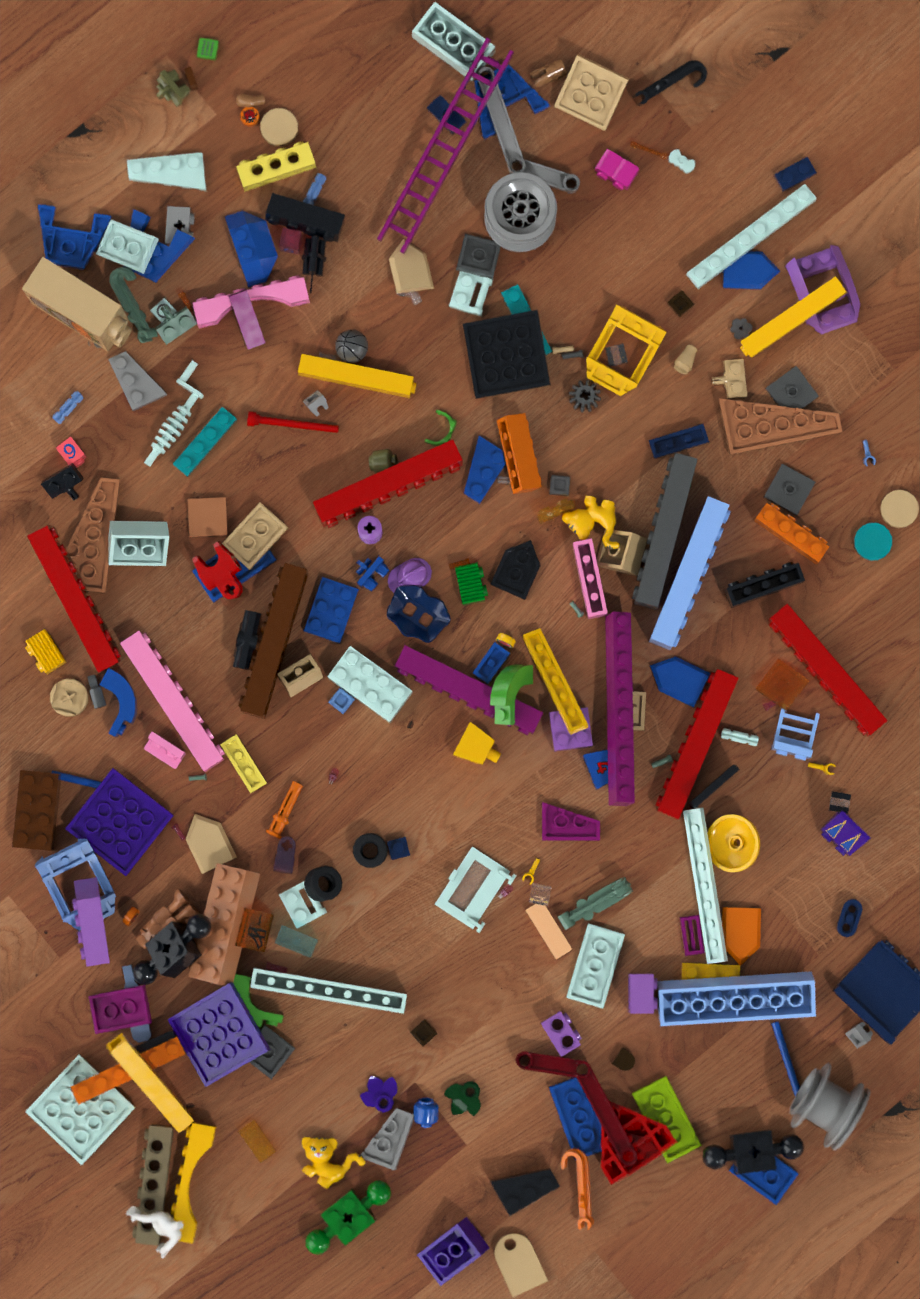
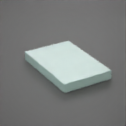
M111 219L96 254L144 274L159 239Z

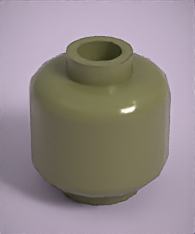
M390 449L376 450L369 456V467L375 474L398 464L397 455H393Z

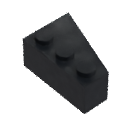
M550 1168L490 1180L509 1216L560 1187Z

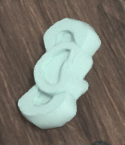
M679 149L673 150L669 154V163L679 167L685 174L694 170L695 161L687 160L685 156H681Z

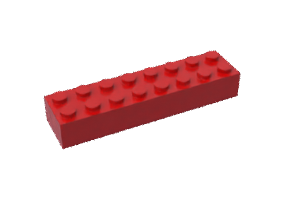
M452 439L315 500L313 505L323 528L326 526L332 528L338 525V521L344 518L347 521L356 517L355 513L360 511L365 513L372 510L375 504H386L391 501L390 498L393 496H404L411 488L415 487V490L422 488L426 485L425 482L429 480L435 482L443 478V474L447 472L453 474L461 470L460 467L463 466V460Z

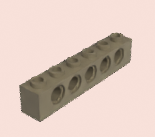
M151 1124L149 1129L146 1128L144 1140L148 1141L147 1148H143L142 1160H145V1165L140 1170V1179H143L142 1187L138 1188L137 1199H140V1206L137 1207L141 1212L140 1214L147 1215L164 1212L174 1127ZM155 1140H159L163 1144L160 1151H156L153 1148ZM152 1160L160 1162L159 1170H153L150 1167ZM150 1179L157 1181V1189L152 1190L148 1187ZM147 1199L155 1201L154 1209L146 1207L145 1202ZM138 1221L137 1226H134L132 1238H136L135 1243L160 1245L161 1235L153 1227L147 1229L141 1221Z

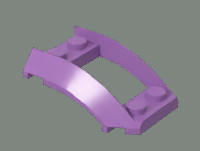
M830 245V248L797 260L794 257L785 265L799 301L809 295L804 281L805 278L836 267L848 292L847 296L850 303L814 315L806 321L807 325L809 324L815 328V331L824 334L857 322L860 301L839 246Z

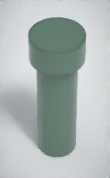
M668 755L651 763L653 768H656L668 762L671 763L673 760L671 755Z

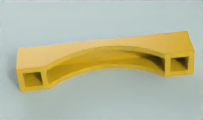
M193 1122L192 1126L187 1128L186 1137L189 1138V1142L183 1148L182 1156L185 1157L184 1165H180L178 1176H182L181 1182L176 1185L175 1195L178 1198L177 1203H173L171 1215H174L173 1219L183 1223V1228L180 1229L181 1237L179 1241L193 1244L198 1222L190 1205V1180L198 1160L213 1146L217 1126Z

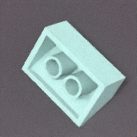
M110 521L108 564L166 566L169 544L167 522Z

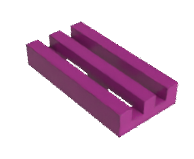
M699 915L680 917L685 956L703 954L704 946ZM694 919L696 920L700 950H696L692 925V920ZM687 920L692 951L688 949L685 921Z

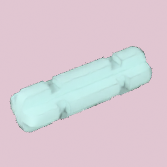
M723 728L721 732V738L731 739V741L743 744L749 743L752 746H757L759 737L751 734L749 736L748 733L731 731V729Z

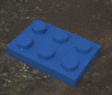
M322 577L304 632L340 644L359 589Z

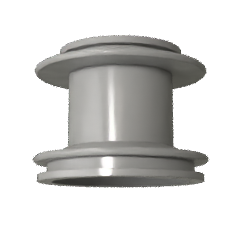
M523 172L512 173L499 179L491 187L485 200L484 220L487 232L499 246L514 252H527L543 245L554 230L557 215V201L550 186L538 176ZM511 200L514 201L512 205L507 204ZM530 204H534L537 208L531 209ZM518 207L525 208L524 213H517ZM508 212L512 216L507 219L504 217V214ZM530 216L535 218V221L532 223L527 220ZM520 221L522 226L516 227L514 223Z
M827 1063L820 1070L817 1068L813 1069L807 1076L791 1104L789 1113L793 1115L791 1120L792 1128L797 1127L806 1118L826 1130L824 1147L831 1146V1149L835 1151L841 1147L855 1128L869 1100L870 1090L864 1089V1084L859 1083L849 1093L829 1081L831 1064Z

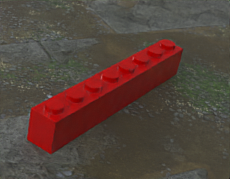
M47 525L28 535L27 537L97 672L99 673L121 661L120 657H122L117 647H113L111 643L113 639L108 629L104 630L102 626L104 621L100 613L95 612L93 608L95 604L91 596L86 595L84 591L86 586L83 580L77 578L75 574L77 569L72 561L69 562L66 555L68 552L63 544L60 545L57 539L59 534L55 527L51 528L50 525Z
M788 604L769 618V627L775 633L779 632L783 637L781 640L786 647L789 648L791 646L795 651L794 656L799 662L803 661L808 666L806 670L812 677L816 676L820 680L819 685L825 692L828 690L833 695L831 697L833 702L845 709V716L850 721L854 720L858 726L856 728L863 736L865 734L867 736L872 735L888 721Z
M719 669L715 673L711 672L707 681L710 683L708 690L704 689L700 698L703 701L700 708L696 707L693 718H695L693 726L689 724L685 733L688 738L685 743H681L677 752L680 753L678 761L674 760L670 768L673 771L671 778H666L662 787L665 789L663 796L659 795L656 801L657 812L679 820L739 679L738 677Z

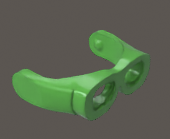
M436 410L435 413L445 416L449 420L450 431L440 441L425 439L424 442L439 446L450 441L457 420L443 411Z

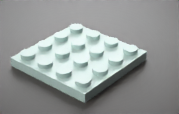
M79 1054L25 1112L76 1161L83 1165L136 1107L116 1088L78 1105L70 1087L99 1074Z

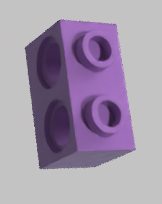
M559 1011L541 1022V1025L562 1057L580 1046L579 1041L582 1038L576 1029L574 1031L571 1029L569 1024L572 1021L567 1013L562 1014ZM553 1020H562L563 1026L560 1030L553 1029ZM564 1036L572 1037L573 1043L571 1046L565 1047L562 1044Z

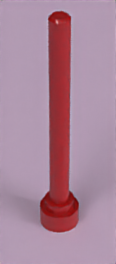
M254 411L248 412L247 426L251 427L266 424L338 433L339 431L338 425L264 417L256 414Z

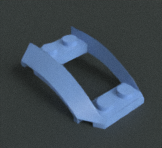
M78 839L77 843L46 858L42 856L35 864L63 922L72 925L73 928L79 931L81 927H76L75 920L78 910H70L54 878L55 876L88 861L104 892V896L100 897L103 919L114 914L115 892L87 839Z

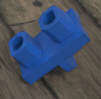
M380 556L369 568L368 566L372 562L369 558L364 563L360 560L356 562L360 566L356 571L359 576L364 570L366 571L357 582V585L361 588L365 587L372 592L378 585L371 578L376 572L384 578L390 571Z

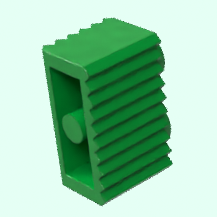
M476 562L455 567L462 605L484 602L488 592L486 585H482L481 578H484L482 566L478 567Z

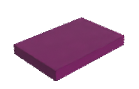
M145 985L88 996L95 1034L152 1023Z

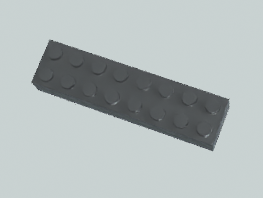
M675 453L674 457H670L666 471H669V475H665L661 489H664V493L660 494L656 505L659 508V512H655L651 524L655 526L654 531L650 530L646 543L650 546L649 549L644 551L641 561L645 563L644 568L640 567L637 581H640L639 587L635 586L632 599L635 600L634 605L656 610L659 606L697 458Z

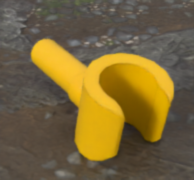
M811 762L808 764V767L820 769L826 775L835 774L828 772V767H836L835 764L820 765Z
M536 858L529 872L523 875V881L525 876H531L532 881L530 884L533 883L534 873L540 862L539 859Z

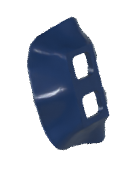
M417 585L397 587L386 613L387 618L398 627L404 636L418 638L426 643L432 642L451 621L444 602L439 598L429 596L422 587ZM407 603L417 607L412 617L403 613ZM424 613L433 617L428 627L419 623V619Z

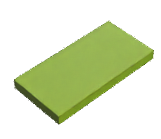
M667 1076L632 1093L642 1115L666 1125L677 1141L675 1145L662 1154L667 1163L702 1146Z

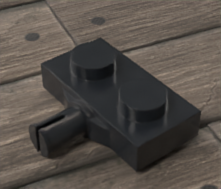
M71 463L43 480L41 485L52 499L61 493L67 492L74 501L79 495L73 487L80 483L84 477L74 464Z

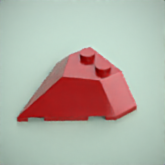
M609 1101L638 1156L637 1162L634 1165H624L601 1125V1169L610 1184L613 1185L664 1154L677 1141L666 1125ZM630 1151L625 1152L623 1155L625 1162H631L634 1159V1154Z

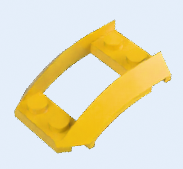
M616 305L586 359L587 378L622 396L637 387L667 331L661 326H657L626 309L627 307ZM616 326L649 344L631 378L597 361Z

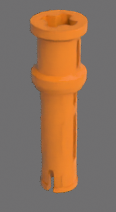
M292 781L278 813L273 815V821L269 829H266V833L278 839L282 838L281 833L285 825L289 823L288 817L304 786Z

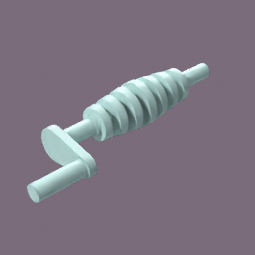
M194 361L190 362L181 377L176 381L192 394L184 406L179 405L177 407L179 413L176 411L172 412V415L175 417L174 419L170 416L166 419L170 425L165 422L162 424L166 431L159 429L158 433L162 437L156 435L155 440L158 443H152L153 450L144 462L149 467L159 454L166 452L163 449L164 447L168 449L171 447L168 441L172 443L176 441L172 435L176 437L181 435L176 429L184 430L185 427L181 422L187 424L188 420L185 416L190 417L192 414L190 412L191 407L198 398L202 399L204 397L201 392L186 383L198 366Z

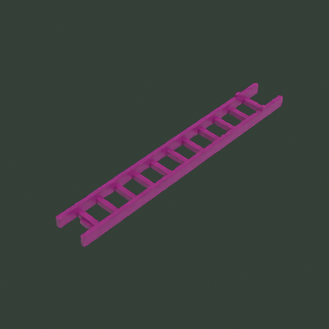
M486 38L377 237V240L381 242L389 228L406 236L407 239L400 250L403 254L408 249L514 55V52L510 50L502 65L497 60L484 56L491 42L489 38ZM480 60L499 69L493 82L474 72ZM471 77L490 86L484 98L465 89ZM462 94L481 103L475 115L456 106ZM453 110L471 120L465 132L447 123ZM444 127L462 136L456 149L438 140ZM434 144L453 153L447 165L428 156ZM426 160L444 170L438 182L419 173ZM416 177L435 187L429 199L410 190ZM407 194L425 203L419 216L401 207ZM398 211L417 220L410 233L392 223Z

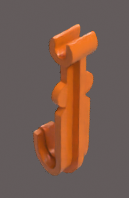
M573 1148L566 1151L562 1156L561 1169L567 1168L569 1156L576 1158L579 1221L577 1226L581 1230L584 1227L585 1221L588 1224L587 1228L589 1230L594 1224V1219L591 1216L589 1161L587 1155L582 1150Z

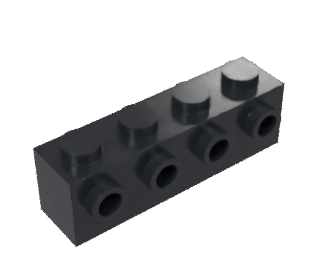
M272 193L266 210L265 220L275 226H285L291 231L298 230L308 236H318L328 242H338L344 225L345 214Z
M793 562L782 565V569L776 571L775 568L764 571V575L759 577L752 575L740 584L739 581L730 583L728 588L725 589V593L730 607L734 608L802 584L805 578L799 563L793 564Z

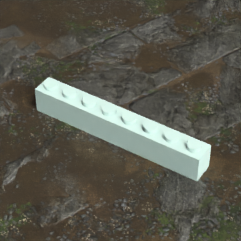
M257 968L253 969L250 988L403 1014L407 1000V994Z

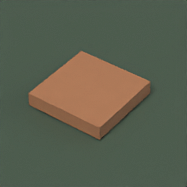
M226 497L188 499L190 538L228 536Z

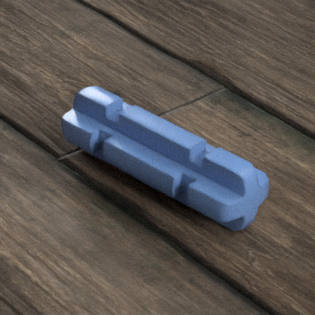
M317 173L315 182H312L306 194L307 198H304L303 202L311 205L314 204L313 201H316L322 189L321 185H324L326 181V176Z
M75 391L71 395L72 398H69L60 407V411L53 415L52 418L57 423L61 424L65 420L64 417L68 416L77 406V403L83 400V395L78 391Z

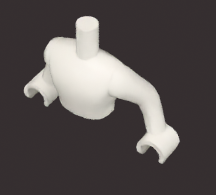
M131 1206L126 1215L132 1217V1222L135 1220L144 1223L152 1222L153 1228L158 1234L170 1238L166 1244L161 1243L156 1249L157 1252L161 1253L160 1257L164 1258L181 1237L180 1229L183 1228V1223L175 1221L165 1212L143 1215L140 1214L141 1212L137 1207Z

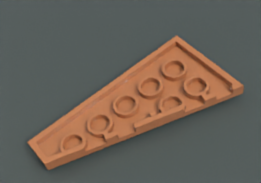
M719 398L730 455L842 432L839 413Z
M100 478L91 496V500L82 515V519L66 548L68 552L66 555L69 562L72 561L77 569V572H75L77 578H81L86 586L84 591L106 594L110 567L108 564L110 521H115L120 488L119 479Z

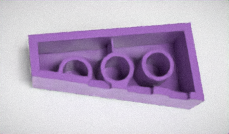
M97 877L74 881L76 898L72 899L74 910H78V915H75L76 927H81V931L77 932L79 943H83L84 947L80 948L81 959H86V966L110 963Z

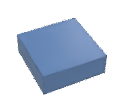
M339 688L328 703L344 714L355 699L342 688Z

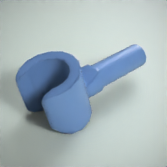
M863 440L865 450L863 463L865 466H868L866 461L868 458H871L873 465H875L876 459L871 456L868 441Z

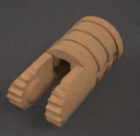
M561 59L530 73L531 78L536 79V87L567 75L566 68Z

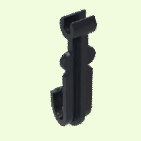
M691 60L644 90L638 91L634 94L633 99L641 96L642 101L637 106H642L649 99L694 71H699L701 74V78L693 85L694 88H697L705 82L707 69L701 62Z

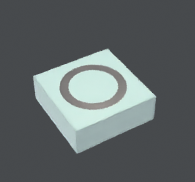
M165 298L150 310L161 323L166 318L160 310L162 307L165 309L164 305H168L172 313L177 312Z

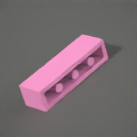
M592 539L573 542L572 546L588 619L607 616L608 612Z

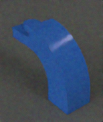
M108 668L99 685L113 692L118 698L119 713L109 731L110 735L117 738L118 735L122 736L127 727L125 725L126 721L131 724L134 723L137 714V699L130 683L119 673Z

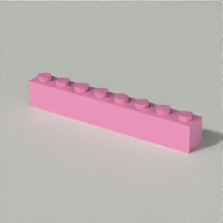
M137 631L120 644L203 771L207 772L224 760L222 755L225 753L219 744L215 746L212 739L214 736L210 730H205L201 725L204 721L198 712L194 714L191 707L193 704L189 698H184L180 693L183 689L177 680L173 682L170 675H172V672L168 666H163L159 661L162 657L156 648L152 650L149 643H151V640L147 634Z

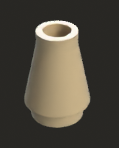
M687 345L674 362V369L679 373L688 374L692 370L697 348Z

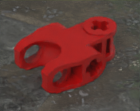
M218 541L213 544L218 554V561L214 566H208L200 556H196L192 560L199 578L209 591L217 587L224 598L236 599L243 593V586L235 575L242 568L235 556ZM230 586L235 587V589L233 590L234 593L229 592V590L231 589Z

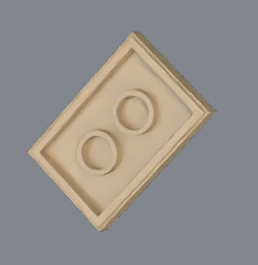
M259 502L222 544L245 567L251 570L287 531L288 527Z

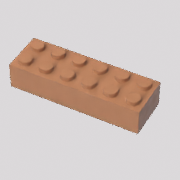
M216 864L204 915L210 919L212 927L206 937L197 940L196 945L201 956L191 964L188 977L223 986L234 982L260 877L259 873Z

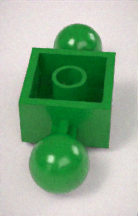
M382 1180L373 1181L367 1188V1195L361 1200L353 1189L348 1191L321 1213L322 1218L329 1226L324 1230H313L307 1235L305 1245L308 1251L315 1255L325 1253L330 1246V1239L335 1235L346 1246L376 1221L368 1209L373 1205H384L391 1198L390 1186ZM345 1213L348 1215L353 1214L352 1222L344 1220Z

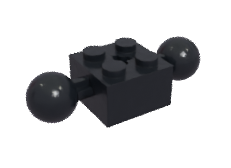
M195 914L189 918L187 926L186 924L171 921L145 944L152 960H142L135 965L133 969L134 979L139 984L149 985L156 980L158 971L161 976L176 978L201 956L194 938L202 939L210 933L212 927L210 919L203 914Z
M771 1130L729 1135L731 1149L725 1150L720 1145H710L704 1150L702 1159L704 1164L713 1170L722 1168L727 1161H733L735 1174L777 1169L775 1155L782 1154L787 1159H797L804 1151V1143L800 1137L793 1134L784 1136L780 1143H773ZM752 1147L757 1150L754 1158L753 1155L749 1154Z

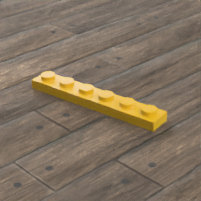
M541 628L523 634L522 638L569 734L587 729L588 723Z

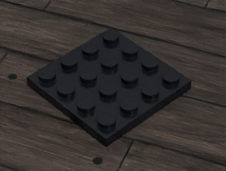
M538 310L463 324L475 399L551 386Z

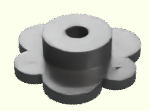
M745 318L741 320L734 319L732 322L733 326L730 328V331L734 333V337L738 340L742 337H748L749 332L752 331V325L747 323Z

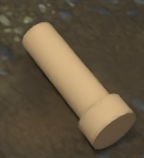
M573 346L552 347L553 354L574 351Z

